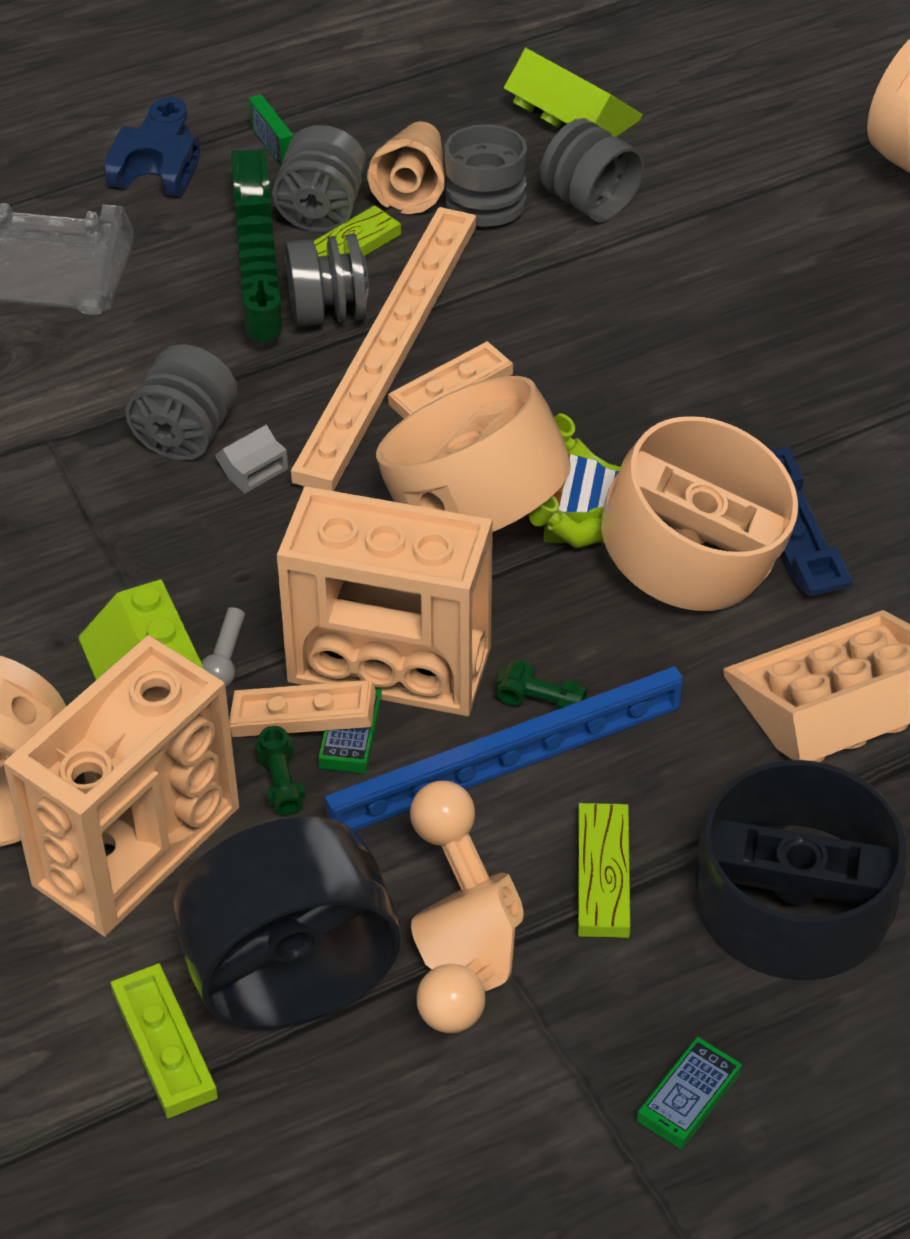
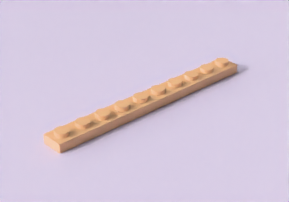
M442 207L437 209L291 470L292 483L330 491L335 490L476 229V215Z

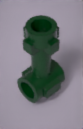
M521 659L510 661L507 668H502L496 680L497 697L503 703L511 706L522 704L527 695L558 704V710L585 700L588 688L580 686V682L565 680L562 686L534 678V667Z
M266 727L261 731L259 741L255 742L258 763H261L266 770L270 771L274 787L266 789L268 803L274 806L277 814L284 816L292 815L302 809V799H305L303 783H293L289 769L290 757L294 756L292 738L282 727Z

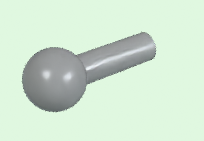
M234 607L227 609L213 654L201 661L204 670L225 682V687L231 684L235 677V667L231 657L245 617V613L242 610Z

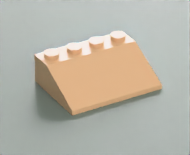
M884 610L723 668L725 679L776 749L792 760L821 762L827 755L843 749L861 747L869 739L885 733L903 731L910 724V624Z

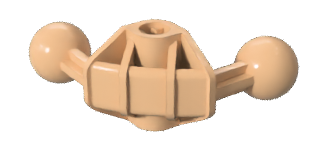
M434 781L425 785L415 795L410 808L411 823L422 839L431 844L442 846L461 890L427 907L412 919L411 929L414 941L425 965L432 969L421 980L416 999L419 1013L430 1027L443 1033H459L472 1027L481 1017L485 1007V991L498 987L508 981L512 971L515 927L522 922L524 914L522 902L510 875L498 873L489 877L472 842L469 832L475 820V807L469 793L454 782Z

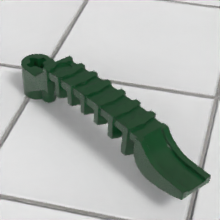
M266 149L231 151L245 332L248 337L255 341L266 342L277 338L282 332L281 296L278 288Z

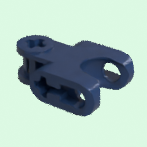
M174 97L159 99L150 106L141 128L123 126L120 129L105 160L108 187L127 189L135 178L142 175L155 174L163 179L165 185L164 195L182 197L197 168L200 157L199 138L191 136L189 128L184 124L188 115L185 102Z

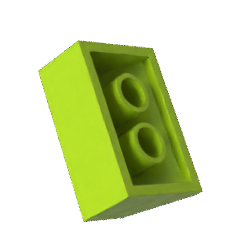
M527 48L524 49L504 86V89L516 95L513 100L515 104L531 113L535 107H538L544 111L540 118L558 128H561L563 122L568 124L575 119L587 118L610 132L612 136L617 137L639 122L643 115L608 92Z
M162 579L116 593L78 637L79 644L95 681L147 635H150L204 669Z

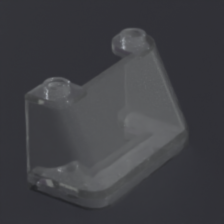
M1 203L0 302L73 308L88 315H100L102 311L111 308L131 253L134 239V230L123 206L102 204L101 216L97 217L95 212L87 211L86 219L16 213L12 211L9 204Z

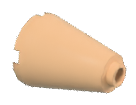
M412 123L379 147L373 154L369 164L367 179L371 192L382 205L387 208L390 205L401 210L400 213L404 214L420 213L435 205L442 194L446 175L441 136L438 130L430 123Z

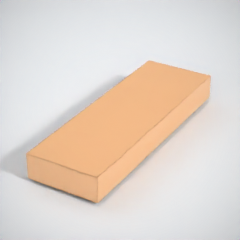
M487 341L388 394V405L405 419L426 404L457 389L487 379L512 375L513 363Z
M361 680L235 690L229 719L232 737L258 736L263 729L269 726L282 727L287 733L371 727L376 693L373 681Z

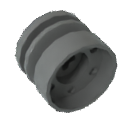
M580 118L565 125L553 137L540 165V180L544 189L561 200L572 204L575 209L600 223L609 221L619 215L632 201L644 175L645 161L639 150L618 137L612 136L610 132L589 119Z
M491 124L469 126L450 135L444 145L445 171L447 176L445 181L446 209L476 215V226L480 227L499 226L512 222L522 215L527 199L525 192L527 190L525 178L527 172L526 140L514 130Z
M313 125L301 129L291 138L272 190L274 205L286 220L294 226L310 232H329L350 219L367 169L366 154L358 141L343 130L325 125Z
M356 234L344 236V254L339 252L336 237H328L326 256L320 257L313 239L285 242L289 295L296 328L322 325L325 318V306L327 305L333 306L338 323L346 321V303H350L355 321L366 319L369 279L366 260L359 247Z
M187 344L170 345L159 353L148 370L145 379L140 382L137 390L129 399L125 409L127 423L133 434L152 451L175 460H193L204 454L219 426L233 407L238 397L237 382L230 369L218 357L208 351Z

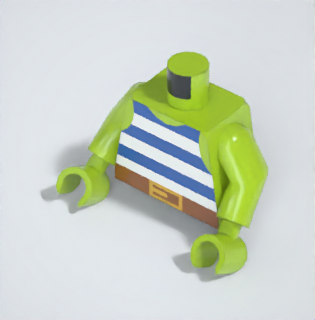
M557 414L554 419L565 441L571 470L561 488L541 506L530 512L529 519L534 526L540 527L544 525V542L568 543L574 548L604 543L601 530L602 511L608 489L621 467L609 464L594 455L579 438L572 439L571 436L575 432V425L572 419L565 414Z

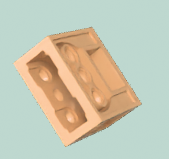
M304 486L277 553L287 681L301 685L372 680L375 689H382V700L469 716L491 648L493 519ZM343 599H351V600H354V601H357V602L346 601V600H343ZM325 651H332L338 653L344 658L338 659L331 657L328 654H326ZM416 668H423L429 670L436 675H424L417 671Z
M147 635L3 762L31 885L104 937L239 808L225 682L150 635ZM84 773L85 784L75 783L76 777ZM104 844L115 847L114 851L106 856Z

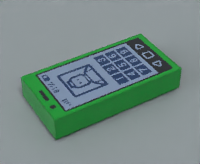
M261 94L249 97L251 129L281 167L290 140L294 135Z
M375 689L371 727L324 731L318 757L319 769L367 774L382 703V689Z
M697 1036L640 1108L637 1114V1122L680 1150H683L740 1076L742 1064Z

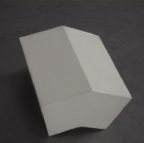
M267 424L223 448L215 455L228 479L244 494L288 469L287 450L276 441Z

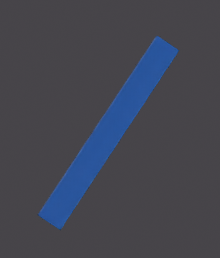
M674 666L324 796L326 818L341 822L357 831L410 811L412 801L417 792L425 785L434 781H451L464 789H468L680 708L683 677Z

